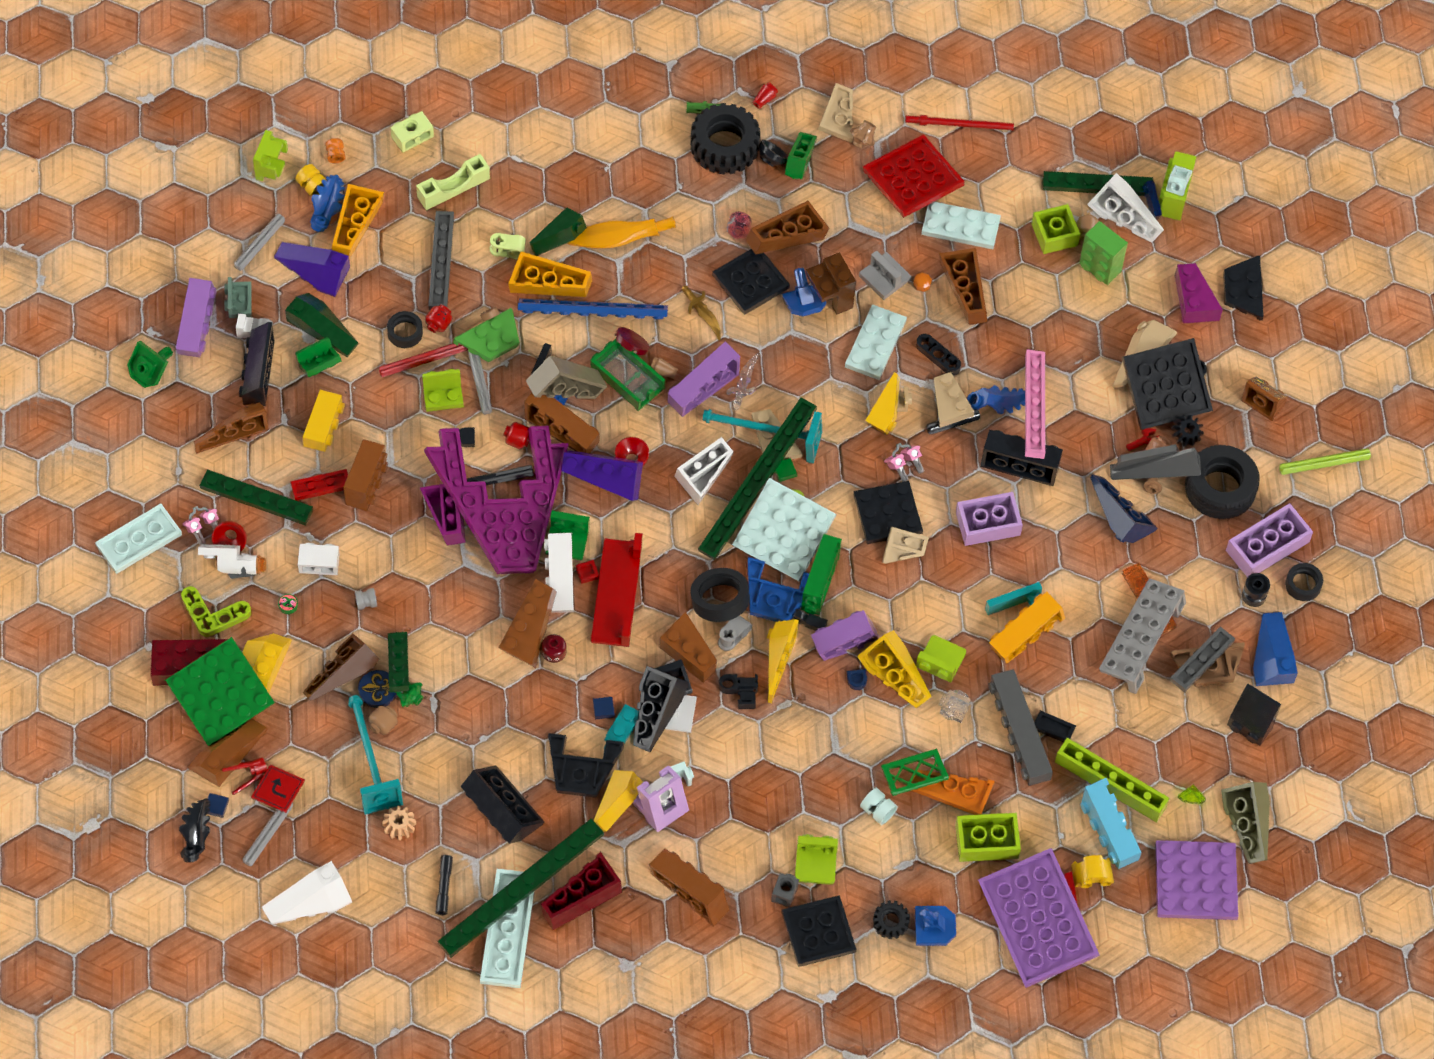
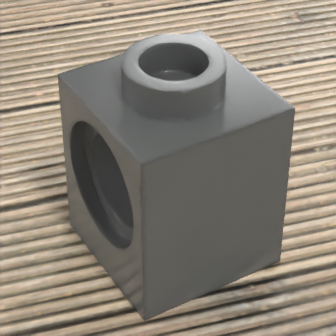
M780 873L772 893L771 902L790 908L798 889L799 879H796L792 874ZM787 886L791 890L783 891L781 888Z

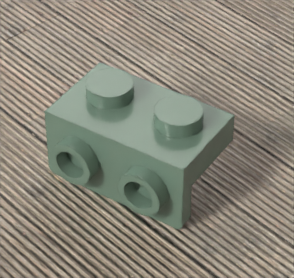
M228 277V284H224L225 295H228V300H224L225 311H228L229 318H238V314H246V317L251 318L252 283L232 282V277Z

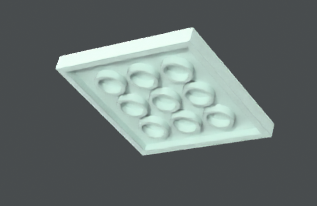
M769 478L732 545L758 560L765 561L767 565L800 582L819 548L823 534L827 533L837 514Z

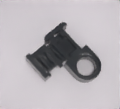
M737 674L722 675L719 679V690L724 694L740 695L738 709H756L755 694L758 693V675L755 674V677H737ZM724 681H731L733 685L731 687H724L722 683Z

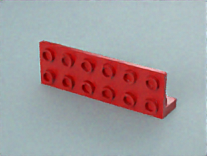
M635 533L634 540L630 541L604 539L591 643L623 647L630 646L643 533Z

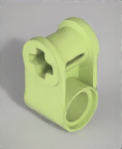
M495 233L490 238V252L497 257L518 259L520 252L525 250L526 239L521 235Z

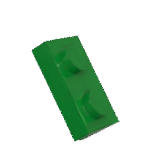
M328 337L295 352L299 367L308 378L342 362L340 355L332 347Z

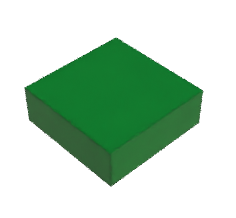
M791 458L782 460L775 471L779 482L797 477V471Z

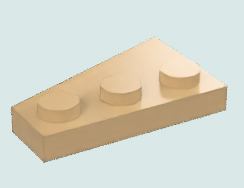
M770 409L752 413V420L754 422L781 427V423ZM756 430L763 453L775 436V433ZM794 443L783 460L801 458L803 453Z

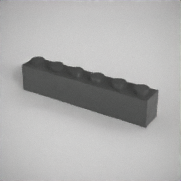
M1014 669L992 675L991 681L988 683L991 694L995 695V706L997 711H1001L1002 725L1008 730V741L1011 746H1014L1015 760L1017 763L1020 762L1023 780L1027 781L1028 786L1051 780L1053 771Z

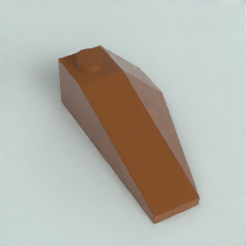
M260 402L241 408L194 441L196 454L269 430L265 408Z
M250 719L201 751L190 763L188 769L220 787L233 772H222V769L238 765L268 728Z

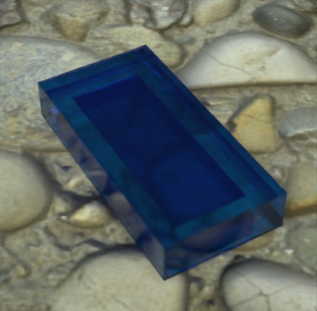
M1146 181L1143 189L1148 209L1155 219L1158 220L1162 212L1154 181Z

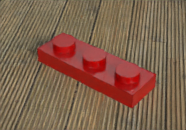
M347 469L290 481L294 499L299 501L343 491L348 477Z

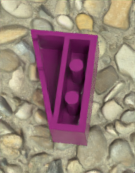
M444 484L420 487L446 545L466 543L464 518Z

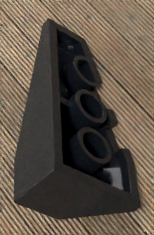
M646 666L639 685L641 696L640 702L637 704L639 715L635 723L634 746L647 752L652 751L681 704L689 682Z

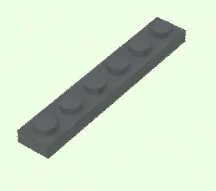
M436 211L429 310L433 306H439L440 304L448 308L454 212Z

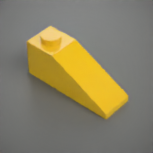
M895 372L865 420L867 424L886 435L889 431L892 432L897 424L895 421L897 419L900 377Z
M613 771L594 818V822L604 832L608 831L638 795L637 787L643 781L633 771Z

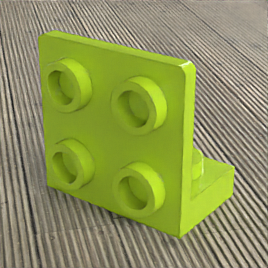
M447 369L440 372L430 371L422 374L426 412L464 407L460 369Z

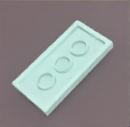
M933 202L927 207L921 235L994 249L1001 215Z
M872 304L846 360L845 368L880 380L907 317Z
M159 504L98 540L95 544L114 572L118 574L180 537L182 531L163 505Z

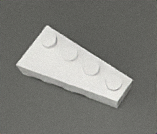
M571 533L548 534V539H544L545 550L549 552V558H545V570H549V577H545L546 585L557 591L551 613L574 612Z

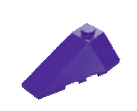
M282 242L274 256L277 261L289 270L300 275L301 279L312 284L313 288L317 291L336 297L350 269L348 255L329 249Z

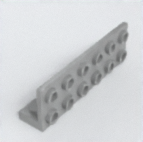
M1148 579L1099 668L1100 672L1126 681L1129 692L1136 694L1144 681L1143 667L1171 616L1179 617L1186 604L1184 590Z

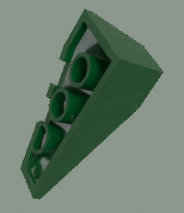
M306 293L296 296L285 309L287 322L319 341L328 337L335 351L348 358L357 347V340L322 300L312 294Z

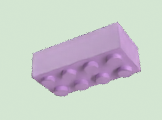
M1289 503L1230 539L1226 552L1248 577L1253 573L1262 572L1308 544L1313 531Z

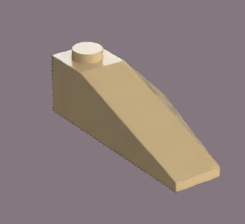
M1155 320L1143 321L1138 325V330L1133 335L1125 356L1165 346L1174 338L1177 332ZM1123 361L1112 386L1114 389L1123 387L1128 383Z

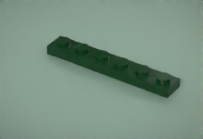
M1044 171L1043 190L1098 193L1114 175ZM1119 175L1132 187L1138 196L1152 197L1153 177Z
M210 470L206 471L200 483V489L305 526L313 512V506Z

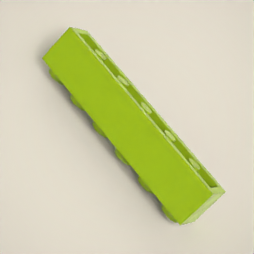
M1069 738L1065 740L1057 752L1055 763L1090 784L1107 778L1109 794L1114 793L1117 800L1154 822H1158L1167 808L1169 797Z

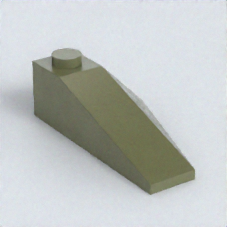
M1250 782L1222 789L1224 811L1226 815H1229L1233 823L1231 826L1238 834L1240 846L1248 863L1253 864L1266 861L1268 859L1270 809L1267 783Z

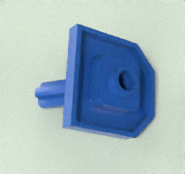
M795 269L794 275L797 284L795 290L782 294V298L791 314L807 316L821 312L827 304L826 301L821 302L813 286L808 284L805 269Z
M915 906L916 946H947L956 937V915L946 906Z

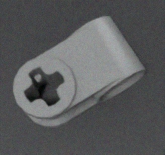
M741 616L729 620L720 630L719 647L724 651L732 650L747 636L752 628V624Z

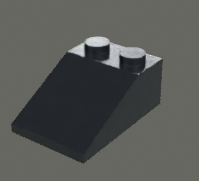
M1248 683L1227 725L1233 732L1245 736L1249 742L1261 746L1273 729L1281 704Z

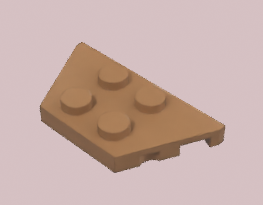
M1233 643L1193 685L1199 687L1233 683L1245 643ZM1199 648L1171 651L1170 656L1180 668Z

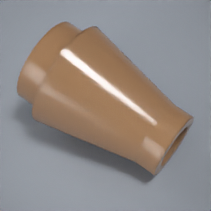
M654 357L651 367L661 376L674 379L678 368L672 366L661 357Z

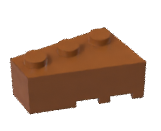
M685 612L660 637L659 648L675 661L682 660L685 669L704 683L716 671L717 659Z

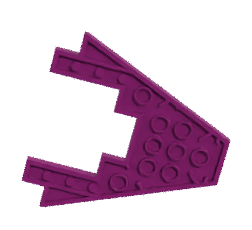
M530 426L528 429L536 480H521L519 482L521 498L488 499L485 481L467 482L459 428L440 429L438 433L441 447H426L424 449L427 458L497 574L534 573L536 571L562 472L563 455L568 449V443L551 444L548 426Z

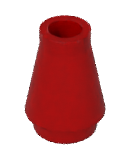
M769 82L763 84L756 98L752 101L753 105L761 109L777 97V88Z

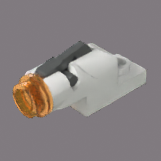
M201 544L198 547V555H204V558H215L217 556L218 571L227 573L231 579L255 576L256 574L260 575L266 572V557L241 553L240 555V545Z

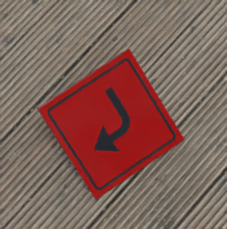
M270 765L251 798L287 813L305 779Z

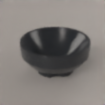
M767 140L760 142V158L772 167L786 164L788 155L781 148Z

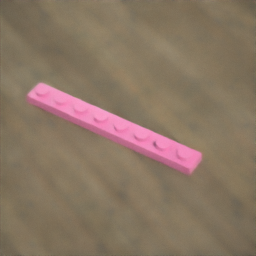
M1026 350L1025 457L1041 459L1045 457V352Z

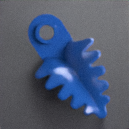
M330 175V177H326V180L323 179L322 184L324 187L317 186L319 195L313 194L311 197L314 206V213L310 221L311 228L317 232H324L329 226L331 217L342 209V204L338 201L345 198V195L340 193L345 190V187H341L344 185V182H342L343 179L339 178L338 175Z
M994 385L989 389L981 388L970 393L967 400L973 410H979L989 405L999 414H1003L1004 409L1009 413H1013V406L1017 410L1021 409L1020 404L1025 406V390L1020 388L1017 391L1016 388H1013L1009 392V389L1004 387L1000 391L998 386Z

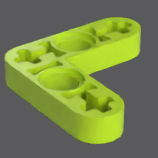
M189 586L182 590V601L199 633L204 637L213 636L247 620L251 616V607L246 601L236 602L210 614L195 587ZM189 593L194 597L195 603L193 604L191 599L187 597ZM196 608H202L204 613L198 616L193 611ZM242 608L245 610V613L242 614V612H239V609ZM223 615H228L230 620L222 623L219 618ZM203 620H205L207 625L210 626L209 630L204 628L202 622Z

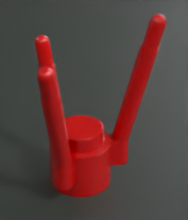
M263 757L222 769V772L248 767L250 774L256 775L232 792L233 795L263 778V773L267 771Z

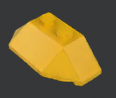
M274 633L248 640L242 652L268 693L292 642V639Z

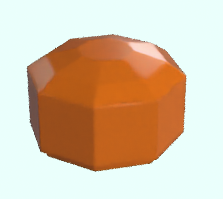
M922 272L915 276L913 285L916 290L925 292L930 289L932 279L929 274Z

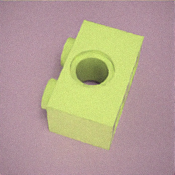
M421 111L417 114H412L402 122L395 123L391 127V137L403 153L434 137L432 124Z

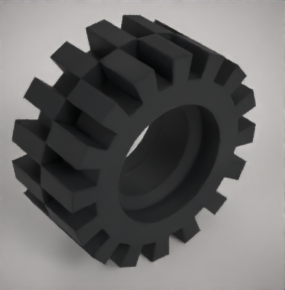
M889 900L886 904L883 902L874 912V929L877 930L878 934H882L884 938L889 937L888 939H892V937H895L897 939L908 930L910 915L907 908H903L904 905L902 903L900 905L897 904L898 901L891 903V900ZM887 914L897 915L899 923L894 927L887 926L883 920Z

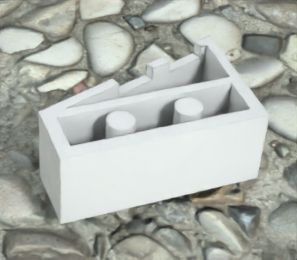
M721 437L677 468L674 477L697 505H699L730 461L733 450Z

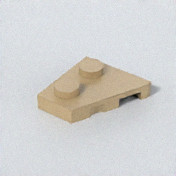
M891 527L882 563L886 564L924 556L929 537Z

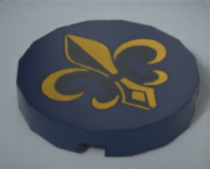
M370 671L359 682L358 691L360 698L370 707H386L397 696L395 692L389 691V673L386 671Z

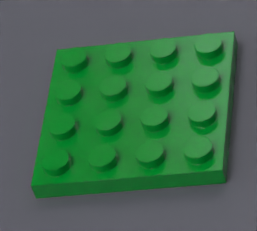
M232 637L165 680L208 746L275 704Z

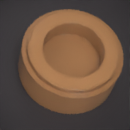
M493 307L481 313L480 316L482 321H486L500 313L497 307Z

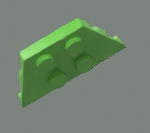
M512 308L455 337L453 343L457 346L461 344L467 347L470 353L480 356L487 362L519 346L520 342Z

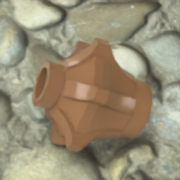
M864 120L858 127L851 128L850 132L854 139L853 144L861 149L867 145L874 146V134L877 127L871 122Z

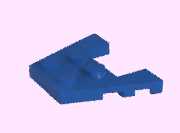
M748 557L750 615L774 622L791 620L796 610H799L802 606L803 591L809 573L804 572L799 589L760 579L765 561Z

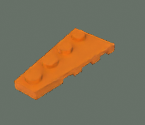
M918 770L917 772L928 776L930 771ZM932 772L930 778L941 775L938 772ZM950 774L949 780L911 791L968 813L982 815L995 780L984 781L974 777L969 779ZM915 775L911 783L914 784L926 779Z

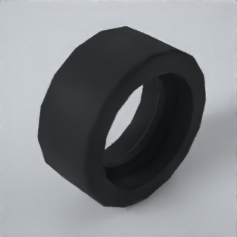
M408 311L394 314L387 324L389 340L393 345L404 349L417 345L423 336L421 319L413 312ZM407 322L415 325L416 332L409 337H400L394 333V328L400 323Z
M1299 563L1289 570L1285 585L1287 592L1294 599L1310 601L1320 594L1324 580L1321 571L1316 566L1309 563ZM1297 574H1307L1315 580L1316 585L1312 590H1301L1295 586L1293 579Z

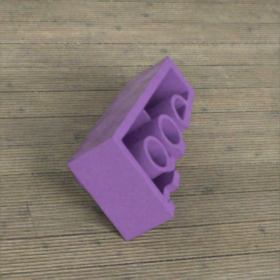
M189 278L176 344V351L179 355L200 358L201 353L205 351V337L209 331V321L216 296V288L212 281Z
M725 341L680 383L669 390L668 403L682 417L739 375L740 355Z

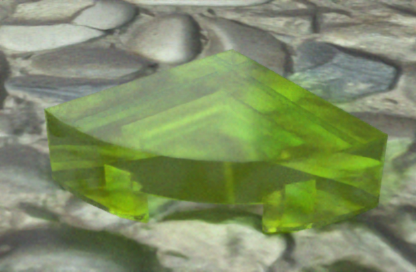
M1194 784L1178 795V798L1184 803L1199 805L1206 801V798Z

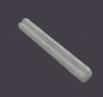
M276 214L234 262L236 269L242 271L285 222L284 216Z
M468 351L482 413L484 415L492 413V407L480 356Z
M293 802L287 813L276 810L244 856L243 862L246 865L252 866L292 809Z

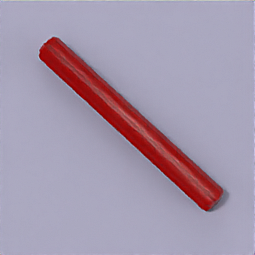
M454 343L380 366L379 373L381 377L389 376L467 351L468 348L461 344H458V346Z

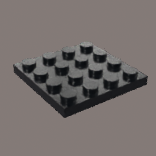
M1194 338L1122 357L1140 430L1173 422L1176 419H1180L1182 415H1185L1187 418L1188 415L1195 416L1213 411Z

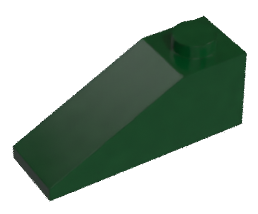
M566 207L530 241L534 255L538 256L575 240L587 228L583 216Z

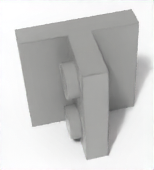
M877 250L871 254L870 265L859 272V277L883 300L911 280V275L887 252L881 255Z

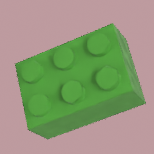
M1099 221L1085 234L1079 264L1084 270L1091 272L1098 281L1108 285L1122 272L1128 242Z

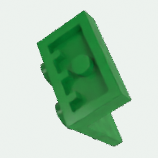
M552 510L549 534L571 533L572 559L582 561L590 529V517ZM545 550L546 555H549L548 550Z

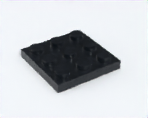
M752 249L712 271V276L744 315L790 288L788 281L765 253L755 254Z
M909 481L854 491L853 496L867 544L887 541L891 527L923 534V528Z
M840 895L782 909L781 913L798 967L856 953L857 949Z

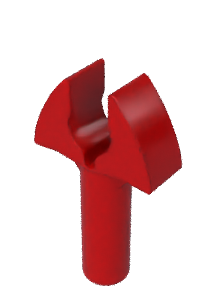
M1143 429L1141 432L1143 437L1127 444L1126 449L1132 451L1144 444H1149L1152 438H1148V436L1155 434L1156 429Z

